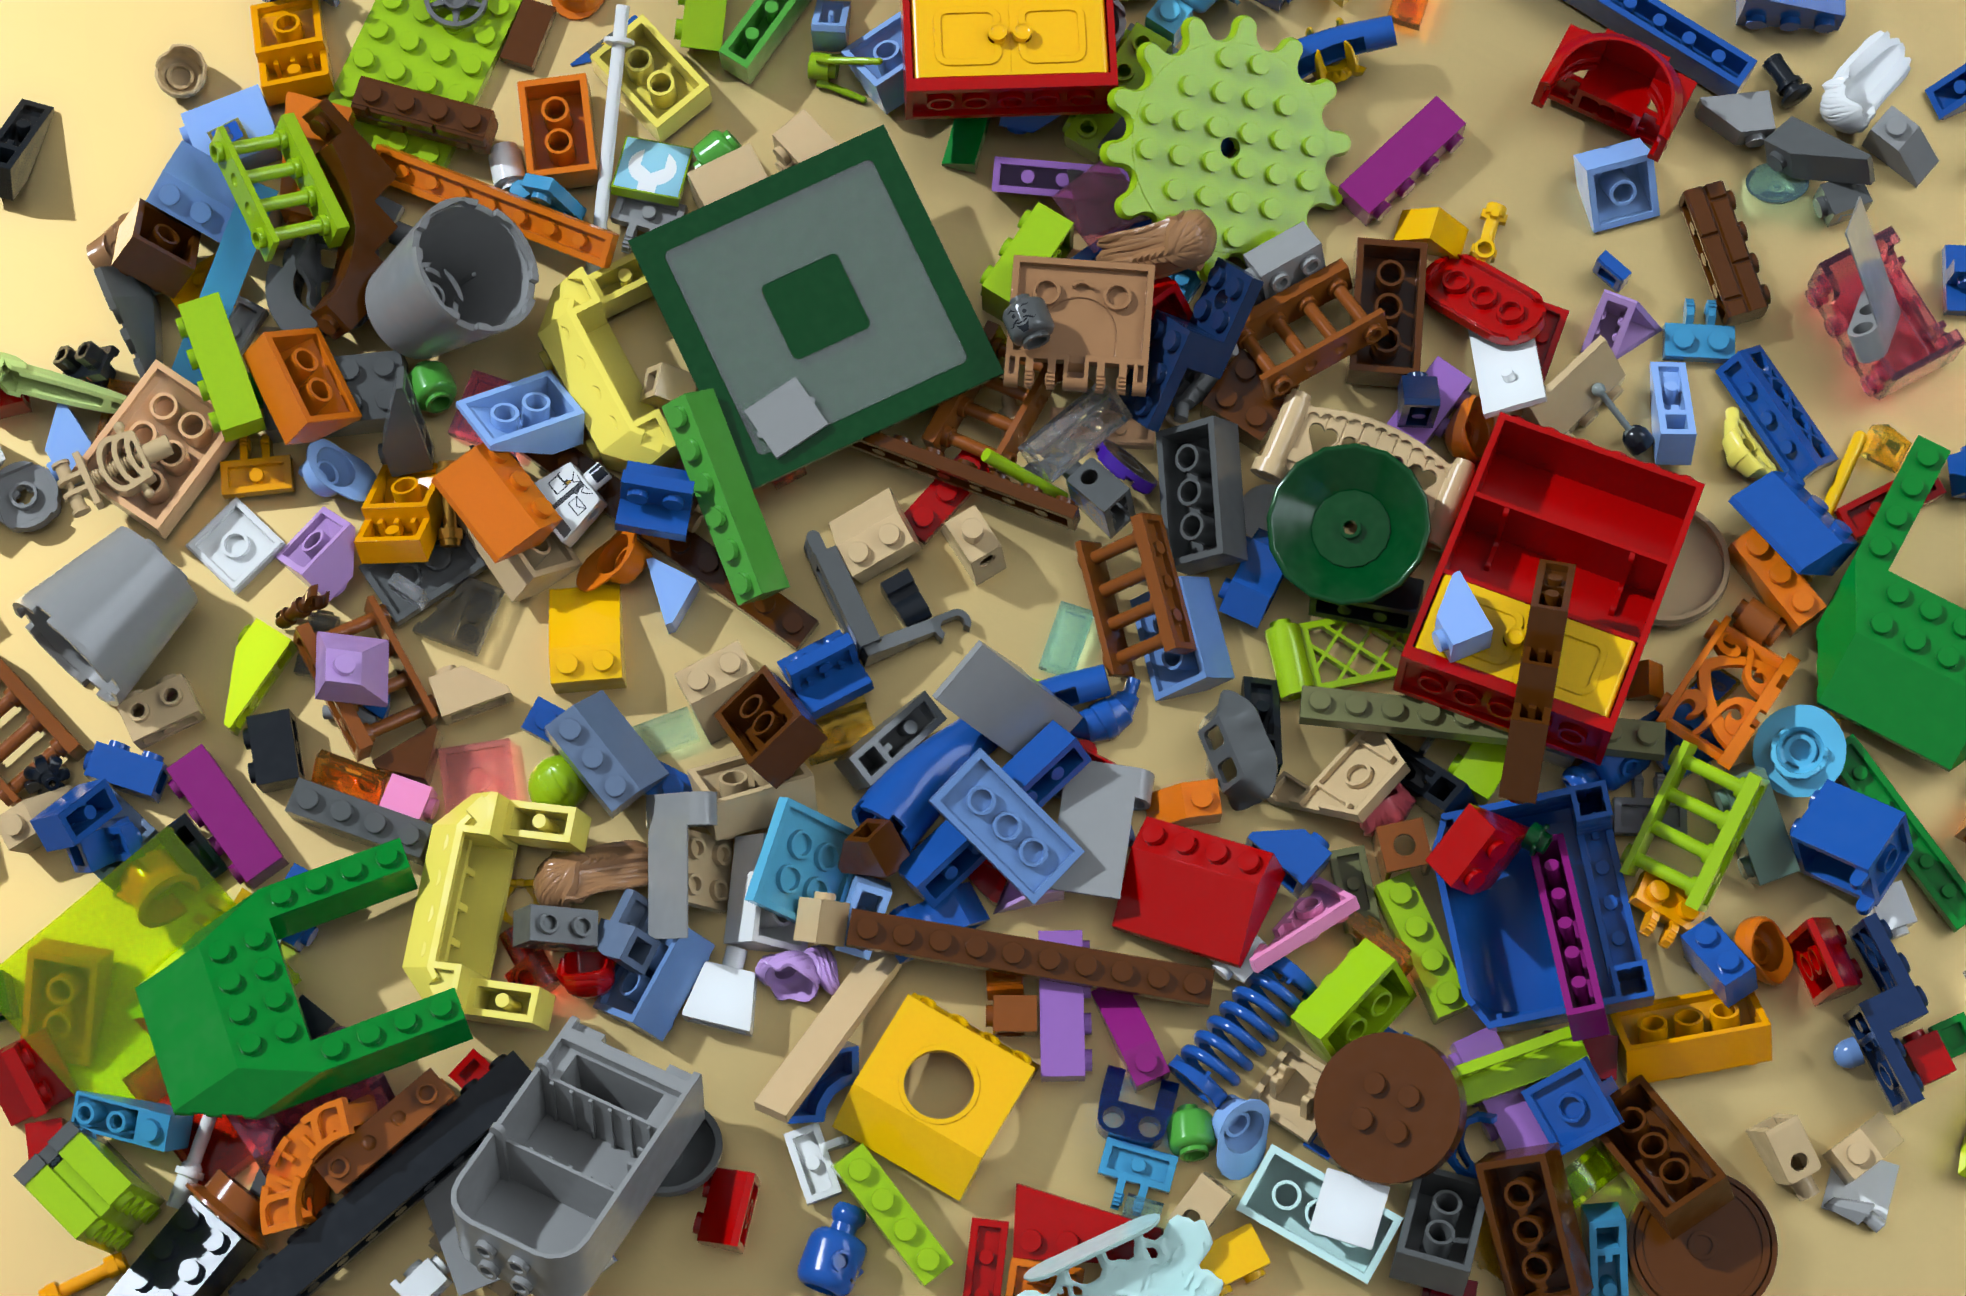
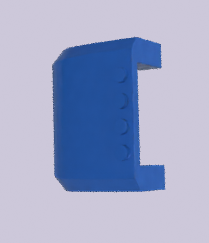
M1600 780L1538 793L1536 804H1516L1509 800L1480 805L1479 807L1527 827H1531L1534 822L1542 826L1548 824L1550 826L1549 834H1564L1606 1015L1652 1006L1655 993L1647 959L1642 958L1631 906L1628 902L1629 897L1623 873L1619 872L1621 863L1613 832V811L1606 781ZM1464 809L1441 814L1432 851ZM1521 848L1491 888L1473 895L1450 887L1435 871L1462 997L1488 1030L1511 1032L1567 1023L1568 1018L1529 851Z

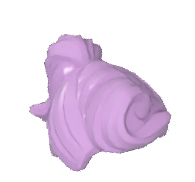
M813 945L804 952L789 950L765 955L759 960L755 968L756 977L763 985L771 988L775 998L779 1001L792 999L800 1002H810L817 996L819 985L832 996L840 986L837 961L832 952L821 945Z

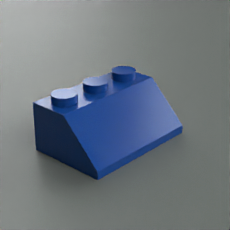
M1771 471L1730 498L1728 502L1798 574L1833 576L1859 545L1851 536L1853 533L1851 528L1843 521L1835 519L1827 511L1829 509L1828 505L1818 496L1811 495L1804 488V480L1792 471Z

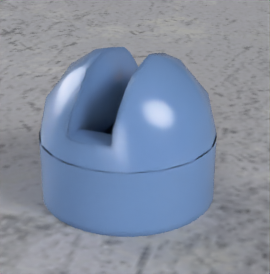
M1853 1036L1842 1040L1835 1046L1833 1055L1838 1065L1851 1069L1865 1063L1860 1046Z

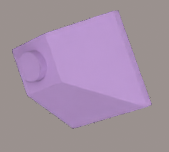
M323 506L275 558L306 586L310 587L318 584L317 595L321 596L326 591H330V602L332 598L339 596L346 589L347 583L353 577L355 527Z
M318 631L316 635L315 699L387 707L389 640Z

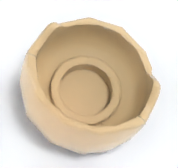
M172 44L166 52L158 57L155 64L154 77L160 89L170 97L190 98L196 95L206 84L207 64L202 53L193 46Z

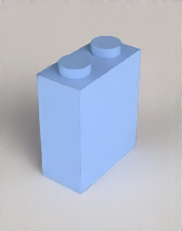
M257 84L181 113L180 115L185 126L179 128L186 143L210 156L209 145L213 140L211 132L216 130L217 127L236 121L243 133V137L235 140L239 141L273 134L276 125L265 97ZM277 148L238 155L245 170L259 168L282 159L281 150L279 151Z

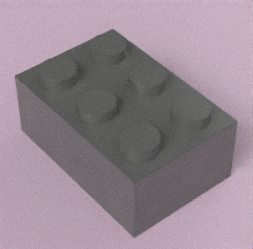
M1437 1169L1430 1175L1413 1181L1389 1274L1390 1278L1453 1296H1463L1471 1272L1485 1211L1478 1179Z

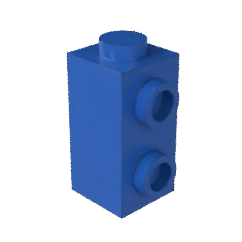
M110 740L109 744L96 741L94 749H90L85 756L83 762L84 775L90 781L106 778L112 789L159 804L170 776L166 770L168 766L163 762L164 757L145 750L142 755L130 752V746L115 740Z

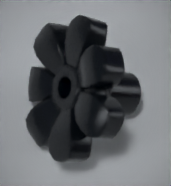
M43 755L33 758L35 768L27 766L23 772V776L28 779L24 783V787L29 794L38 791V795L64 787L65 784L61 780L64 781L70 778L69 769L67 767H60L62 759L57 755H51L48 758V762Z

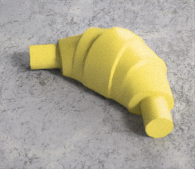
M1729 407L1725 411L1726 419L1724 421V438L1722 440L1727 464L1744 477H1751L1756 480L1771 471H1777L1776 466L1767 457L1759 443L1749 432L1746 424L1741 420L1739 409L1737 407Z

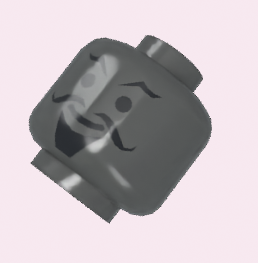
M1020 294L1012 298L1009 302L1010 305L1004 310L1002 316L1012 342L1017 346H1023L1027 350L1036 349L1046 344L1050 340L1055 324L1043 298L1037 296L1030 297L1029 294Z

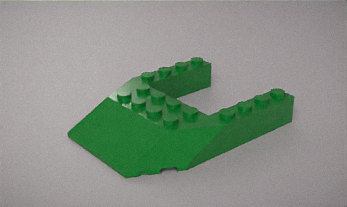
M1918 435L1816 626V640L1818 644V659L1816 661L1818 675L1817 705L1950 772L1966 760V610L1888 571L1951 452Z
M400 838L258 889L196 932L135 988L175 1115L193 1116L204 1114L207 1117L222 1118V1114L242 1115L244 1119L258 1120L473 1039L455 988L312 1040L279 940L418 889Z

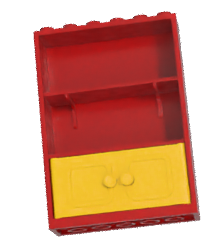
M900 0L905 120L1114 114V111L1110 109L1107 103L1109 91L1114 87H1118L1113 0Z
M1500 412L1401 654L1392 690L1509 733L1540 559L1576 564L1546 747L1600 766L1705 484L1696 481L1691 476L1679 475L1664 470L1654 463H1644L1630 458L1620 451H1610L1596 446L1586 439H1576L1562 434L1552 427H1542L1528 422L1520 416ZM1460 571L1490 622L1493 634L1490 648L1450 663L1444 651L1440 653L1436 649L1432 639V632L1435 628L1436 615L1453 573Z

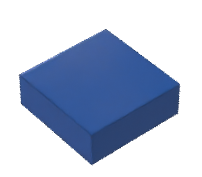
M1607 250L1597 258L1593 267V273L1618 293L1627 284L1632 273Z

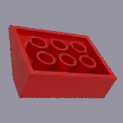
M1147 816L1131 847L1122 883L1120 900L1118 899L1112 927L1115 930L1241 968L1286 873L1272 852Z

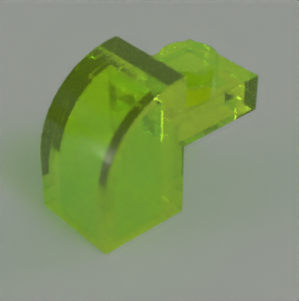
M1595 1145L1565 1168L1575 1210L1618 1175L1617 1171Z

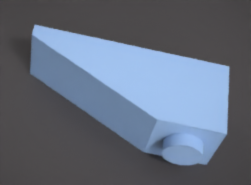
M1650 361L1651 430L1654 437L1652 445L1655 464L1691 465L1697 433L1686 363Z

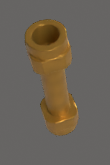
M456 460L438 461L436 475ZM442 496L443 528H438L440 547H461L463 528L457 527V514Z

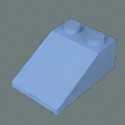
M551 370L456 401V408L490 451L552 455L583 444L585 412Z

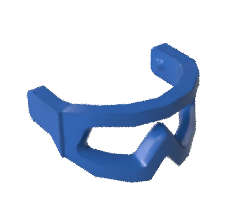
M1477 1111L1467 1117L1460 1143L1452 1156L1447 1160L1457 1174L1478 1179L1475 1163L1468 1155L1464 1143L1466 1129L1470 1124L1476 1122L1494 1124L1497 1122V1114ZM1457 1150L1459 1156L1466 1165L1467 1169H1465L1456 1158Z

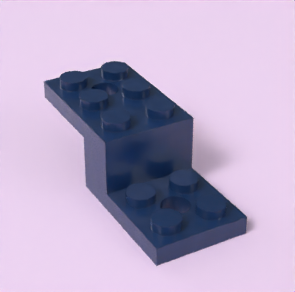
M1218 257L1214 267L1208 274L1207 283L1201 297L1194 305L1190 321L1156 309L1151 320L1146 397L1131 396L1133 369H1130L1126 379L1125 396L1117 395L1114 406L1145 428L1159 432L1187 368L1221 379L1264 282L1234 263Z
M1873 913L1860 920L1847 933L1880 994L1857 1004L1845 1013L1843 1017L1859 1044L1894 1115L1925 1098L1922 1094L1924 1086L1920 1077L1915 1071H1910L1904 1060L1906 1058V1051L1898 1038H1893L1891 1034L1913 1024L1929 1013L1926 1008L1928 1000L1921 987L1915 986L1908 973L1911 970L1906 957L1901 952L1897 953L1892 944L1893 934L1889 925L1884 919L1880 920L1877 913Z

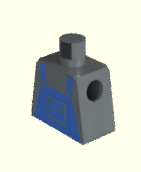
M1070 457L1060 466L1059 473L1067 479L1066 483L1071 500L1110 539L1131 521L1130 517L1136 515L1130 488L1094 458H1089L1085 463L1081 464L1074 457Z

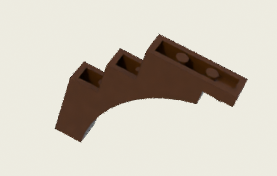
M325 98L310 108L302 118L309 124L311 130L325 142L315 155L324 170L328 183L350 228L342 245L338 246L335 268L329 286L321 301L310 315L324 333L328 334L333 340H336L351 331L367 314L365 304L366 287L372 274L383 263L375 252L398 228L375 200L398 175L336 107Z
M1540 559L1498 796V798L1508 799L1516 804H1536L1576 564Z

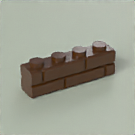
M361 76L351 102L352 111L359 122L401 133L407 131L409 135L466 150L473 149L474 152L485 155L490 153L499 125L495 118L494 110Z
M1721 180L1706 184L1703 187L1699 186L1684 191L1679 200V205L1713 299L1716 300L1717 310L1723 326H1735L1742 322L1760 319L1765 315L1769 307L1768 304L1771 303V296L1767 285H1761L1758 279L1759 262L1755 253H1749L1745 243L1748 240L1746 226L1743 221L1738 222L1734 213V210H1736V199L1731 190L1726 191Z

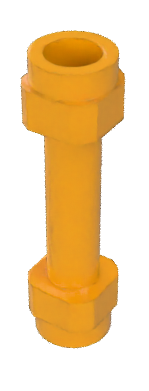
M120 1251L103 1258L104 1264L61 1284L54 1281L44 1286V1288L38 1290L39 1296H70L109 1277L113 1280L122 1277L130 1268V1265L124 1253Z

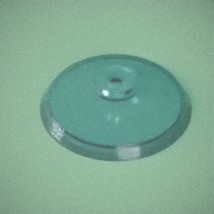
M1765 163L1750 171L1746 178V187L1755 198L1762 202L1786 204L1795 201L1807 191L1809 180L1794 179L1782 172L1774 171Z

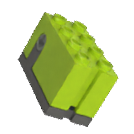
M70 1120L47 1142L48 1145L41 1152L35 1154L13 1175L76 1240L110 1254H113L115 1251L120 1252L124 1250L135 1238L133 1233L143 1223L145 1225L151 1223L161 1213L162 1209L160 1206L166 1201L106 1139Z

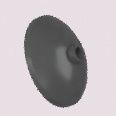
M706 1110L705 1119L653 1196L673 1197L686 1194L703 1185L716 1171L723 1152L722 1135L717 1122Z

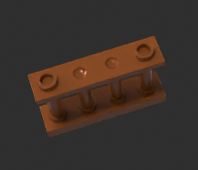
M1342 258L1252 308L1236 344L1239 349H1246L1263 371V374L1259 375L1264 398L1267 401L1287 393L1292 387L1367 345L1378 342L1383 336L1389 334L1384 310L1379 308L1367 315L1349 292V290L1353 289L1350 271ZM1336 298L1355 321L1338 332L1319 309L1320 306ZM1304 315H1307L1324 337V340L1308 349L1288 325ZM1274 332L1279 335L1294 355L1277 366L1258 342Z
M988 320L983 330L997 358H1005L1007 338L999 324ZM1020 361V365L1025 367V362ZM1034 362L1033 370L1039 372V375L1030 390L1019 385L1018 388L1003 387L1004 379L997 377L941 403L921 437L926 447H933L944 453L946 448L954 446L980 458L982 452L989 448L1016 463L1020 448L1053 391L1046 390L1045 385L1048 363ZM1056 364L1054 388L1056 384H1060L1063 381L1064 364ZM988 387L1023 402L1015 418L1011 419L975 404L974 399L980 388ZM970 416L1005 431L1006 434L998 448L995 449L957 433L963 418ZM988 464V468H989L990 472H991V471H998V472H1000V473H1003V472L999 471L998 469H996V468H994V467H992V466H990V465Z
M1140 512L1130 517L1133 527L1132 534L1103 547L1100 542L1085 540L1075 542L1078 553L1077 561L1082 569L1103 652V664L1107 669L1109 677H1134L1132 661L1161 648H1164L1165 653L1185 655L1197 650L1162 515ZM1138 547L1142 562L1141 567L1111 580L1106 560ZM1146 580L1150 600L1119 614L1114 594ZM1155 614L1159 634L1128 647L1123 627Z
M374 594L366 599L364 607L366 615L325 632L355 635L373 627L379 639L389 640V659L398 675L388 679V695L405 688L414 705L369 725L367 722L362 723L357 714L359 707L363 705L324 700L357 762L370 757L376 737L420 718L426 728L433 724L436 725L438 714H440L436 699L432 694L427 695L390 626L391 617L384 604H378ZM306 622L295 627L293 642L315 682L316 635L318 631L314 632L310 623Z
M0 657V680L8 687L3 691L4 696L0 699V718L14 706L18 708L21 704L31 712L26 716L27 721L0 744V764L37 731L41 733L45 729L54 737L49 742L51 746L40 754L46 758L47 762L51 755L64 758L69 754L77 762L82 759L88 751ZM31 762V763L28 765V766H31V767H34V768H35V765H34L33 762ZM24 770L9 783L0 775V799L8 807L13 803L18 804L23 800L18 793L25 788L24 783L28 781L23 776Z
M430 1067L356 1129L355 1134L344 1139L313 1166L337 1195L342 1193L345 1196V1190L358 1178L362 1177L365 1179L375 1170V1163L387 1153L391 1152L394 1154L404 1145L403 1140L417 1128H424L433 1120L431 1116L447 1103H453L458 1096Z

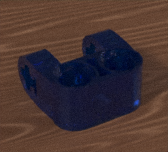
M1108 1065L1096 1119L1098 1133L1105 1139L1111 1137L1150 1149L1157 1148L1162 1143L1166 1134L1180 1084L1162 1079L1154 1110L1118 1101L1126 1069ZM1109 1113H1116L1122 1118L1123 1124L1120 1127L1111 1128L1104 1123L1103 1117ZM1146 1122L1153 1123L1157 1126L1159 1134L1152 1138L1145 1137L1140 1133L1139 1126Z

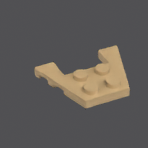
M1347 729L1356 736L1311 785L1307 786L1283 771L1276 779L1272 795L1266 800L1273 805L1363 823L1411 770L1385 733Z

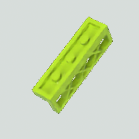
M1567 1026L1454 1067L1462 1080L1467 1107L1539 1082L1585 1056L1589 1058L1582 1040L1573 1042L1570 1027Z

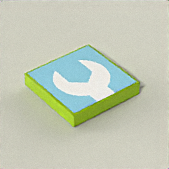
M626 136L612 181L611 194L679 207L688 177L687 173L690 170L693 159V148Z

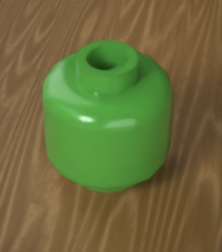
M713 130L693 148L694 156L697 159L693 166L698 168L742 147V145L728 130L725 132Z
M422 361L416 364L408 374L420 410L440 413L452 405L457 395V386L444 363Z
M1184 1104L1179 1106L1177 1111L1168 1117L1166 1121L1168 1144L1174 1155L1186 1162L1200 1161L1209 1156V1152L1215 1148L1217 1143L1211 1113L1205 1109L1198 1108L1196 1104Z

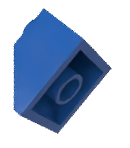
M1305 829L1256 831L1247 837L1245 844L1275 854L1286 873L1281 885L1297 899L1325 870L1332 855L1328 850L1330 845L1322 836L1316 832L1309 834Z

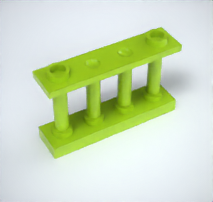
M294 112L281 115L273 134L232 142L225 127H217L213 140L209 145L210 156L213 162L218 164L251 232L252 243L256 249L260 250L265 262L272 261L280 241L318 233L320 236H323L328 248L342 245L350 225ZM277 148V150H281L286 163L245 170L238 155ZM290 176L292 179H295L300 189L297 192L259 199L253 183ZM305 205L309 208L314 220L274 228L266 212Z
M1683 740L1681 746L1676 745L1670 754L1668 765L1671 767L1634 843H1629L1621 855L1620 863L1623 865L1619 872L1635 877L1640 868L1684 890L1685 895L1688 896L1685 905L1697 911L1706 912L1770 780L1752 772H1749L1747 777L1743 776L1739 779L1694 757L1698 746ZM1686 770L1732 791L1736 800L1731 810L1723 812L1678 790ZM1670 803L1716 824L1720 832L1715 843L1707 845L1662 823ZM1656 835L1700 857L1704 865L1698 877L1693 876L1691 878L1647 856L1646 853L1654 836Z

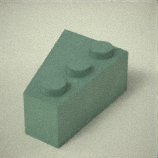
M1740 763L1732 766L1730 770H1723L1739 779L1743 776L1747 777L1748 773L1752 772L1769 780L1765 768L1747 763ZM1704 778L1716 808L1723 812L1725 810L1730 811L1736 800L1733 792ZM1770 782L1736 850L1739 858L1737 864L1742 877L1759 886L1800 871Z

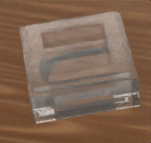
M394 573L387 582L393 593L420 610H423L429 602L424 589L399 573Z

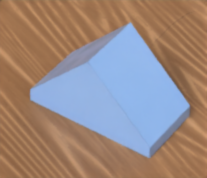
M817 0L811 23L814 51L841 52L842 49L848 46L851 1Z
M653 557L648 558L646 561L668 634H671L678 629L700 588L696 579Z

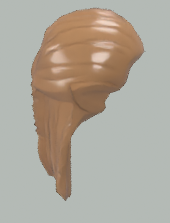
M1183 210L1175 216H1166L1165 220L1143 227L1110 233L1098 238L1096 246L1102 250L1096 256V261L1155 265L1154 280L1171 276L1186 269L1201 271L1205 262L1212 256L1216 248L1217 231L1212 220L1202 210Z
M624 840L590 846L586 848L585 853L552 851L551 855L538 866L533 882L535 897L540 905L571 908L572 905L584 904L588 897L599 892L648 886L647 845L638 840Z

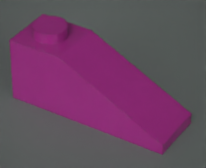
M1100 989L1091 991L1094 1002L1135 1093L1168 1079L1170 1075L1168 1065L1134 996Z

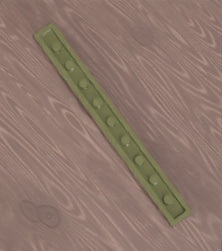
M1302 686L1299 724L1507 745L1508 732L1410 696ZM1618 718L1604 756L1663 762L1665 757L1666 723ZM1545 746L1546 750H1555Z

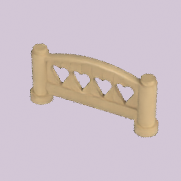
M1292 389L1290 394H1287L1261 456L1255 457L1250 471L1261 479L1279 484L1296 462L1313 454L1309 427L1314 424L1320 425L1324 431L1332 430L1337 434V441L1331 446L1342 445L1344 439L1352 438L1358 444H1366L1369 447L1388 451L1394 457L1399 458L1408 468L1415 465L1420 467L1422 472L1430 471L1436 476V482L1424 490L1428 497L1431 534L1426 548L1443 553L1474 478L1476 465L1469 460L1459 457L1455 459L1454 463L1450 464L1426 445L1393 426L1352 412L1314 407L1310 403L1311 396L1308 393Z

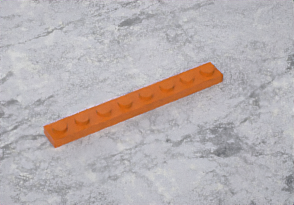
M376 145L375 151L398 175L390 186L437 204L443 200L455 197L478 199V204L492 211L499 209L518 226L525 238L601 268H610L619 234L404 151L394 149L388 145Z

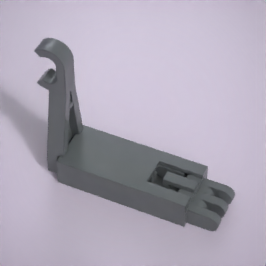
M812 530L807 533L804 552L811 565V569L842 634L849 633L855 643L859 660L861 659L864 667L875 664L933 636L942 643L945 632L941 629V626L953 620L960 621L963 625V630L970 631V616L961 609H953L880 637L837 546L835 545L827 549L819 532Z

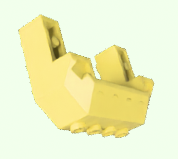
M634 253L611 263L610 268H601L589 275L586 274L583 266L572 272L553 289L538 331V337L543 351L538 354L546 370L554 369L561 384L585 412L584 428L590 437L585 443L594 460L601 458L606 468L622 473L623 469L626 470L627 461L673 468L681 458L668 423L665 421L659 408L655 410L653 406L640 402L642 385L607 321L608 318L653 296Z
M490 791L472 794L432 825L402 965L403 970L422 999L455 988L465 1018L468 1021L549 1031L556 995L539 986L490 980L518 845L585 853L592 817L577 807L510 800L499 792Z

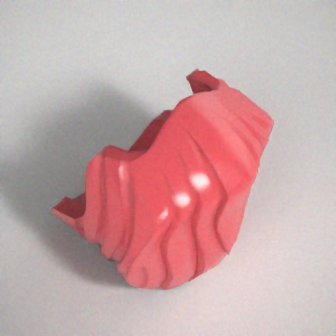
M1401 783L1390 792L1363 823L1357 822L1360 824V829L1364 831V837H1373L1375 828L1378 826L1406 820L1417 800Z

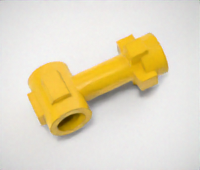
M1489 202L1486 208L1482 209L1480 219L1485 221L1480 239L1476 243H1472L1469 255L1489 265L1494 263L1498 251L1495 249L1494 244L1498 226H1505L1508 217L1506 215L1507 208L1497 202Z

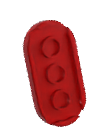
M1458 254L1459 259H1449V256H1445L1435 260L1426 268L1425 302L1437 312L1492 343L1505 346L1519 345L1535 338L1545 326L1547 318L1546 308L1542 296L1537 291L1486 262L1477 260L1474 256Z

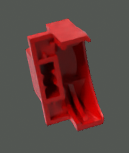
M1570 24L1538 84L1531 104L1542 109L1547 98L1633 138H1640L1644 143L1652 146L1647 158L1658 162L1670 142L1697 82L1681 73L1675 72L1669 63L1671 57L1660 53L1639 40L1618 34L1610 29H1607L1605 33L1592 34L1588 30ZM1588 70L1584 78L1573 74L1578 71ZM1651 101L1655 104L1657 112L1648 108Z

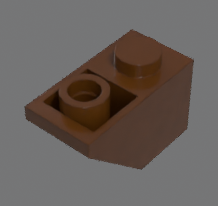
M867 818L844 840L838 868L841 873L889 877L899 870L900 864L910 853L891 820Z

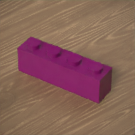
M1438 96L1434 97L1339 185L1338 192L1343 197L1342 204L1365 226L1374 218L1377 221L1381 220L1392 207L1390 203L1398 196L1402 199L1406 197L1415 187L1416 183L1414 181L1422 174L1425 176L1431 174L1439 165V158L1446 151L1451 154L1463 143L1466 123Z
M200 744L166 768L172 777L167 782L180 800L186 797L190 802L192 808L187 810L199 828L204 825L207 826L212 833V836L208 838L209 843L219 856L224 853L227 854L233 863L228 866V869L240 885L246 881L255 889L289 864L203 744Z

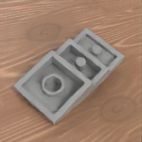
M980 640L932 695L943 706L1013 756L1052 720L1070 733L1083 718L1076 709L1056 697L1047 687L1027 675L1021 667Z

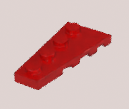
M1016 1183L1013 1257L1046 1260L1133 1219ZM1156 1226L1143 1234V1237L1156 1240L1163 1235L1164 1228ZM1134 1239L1107 1251L1108 1259L1129 1260L1134 1257ZM1147 1248L1151 1258H1157L1158 1253L1156 1249ZM1094 1257L1085 1263H1099L1097 1257Z

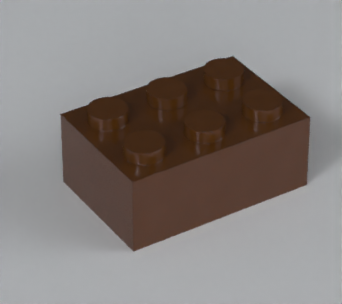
M766 665L714 714L748 765L775 789L784 781L790 779L795 771L811 755L817 753L822 744L828 739L794 691Z

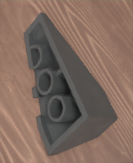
M113 266L95 268L93 270L110 311H113L119 325L122 324L123 326L119 331L130 353L135 355L133 362L140 378H142L155 359L163 363L161 306L156 297L161 293L155 292L149 285L134 277L122 274Z

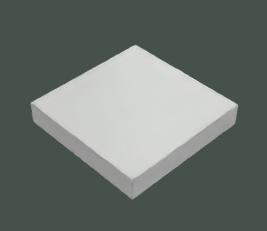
M235 497L185 546L237 596L275 559V556L286 544L243 502Z

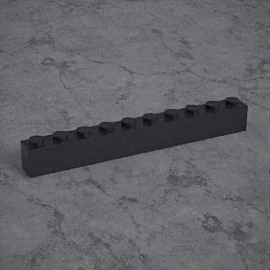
M514 1051L508 1055L502 1054L489 1065L488 1069L490 1071L479 1080L475 1078L469 1081L461 1089L460 1097L451 1104L447 1103L431 1116L433 1120L424 1128H417L403 1140L404 1145L394 1154L391 1152L387 1153L375 1163V1170L365 1179L362 1177L358 1178L345 1190L346 1195L336 1204L332 1202L324 1206L317 1213V1220L307 1229L300 1228L288 1238V1245L277 1255L272 1253L265 1257L258 1264L257 1268L259 1270L248 1280L246 1278L239 1280L229 1289V1296H311L475 1153L489 1133V1128L493 1122H497L532 1071Z

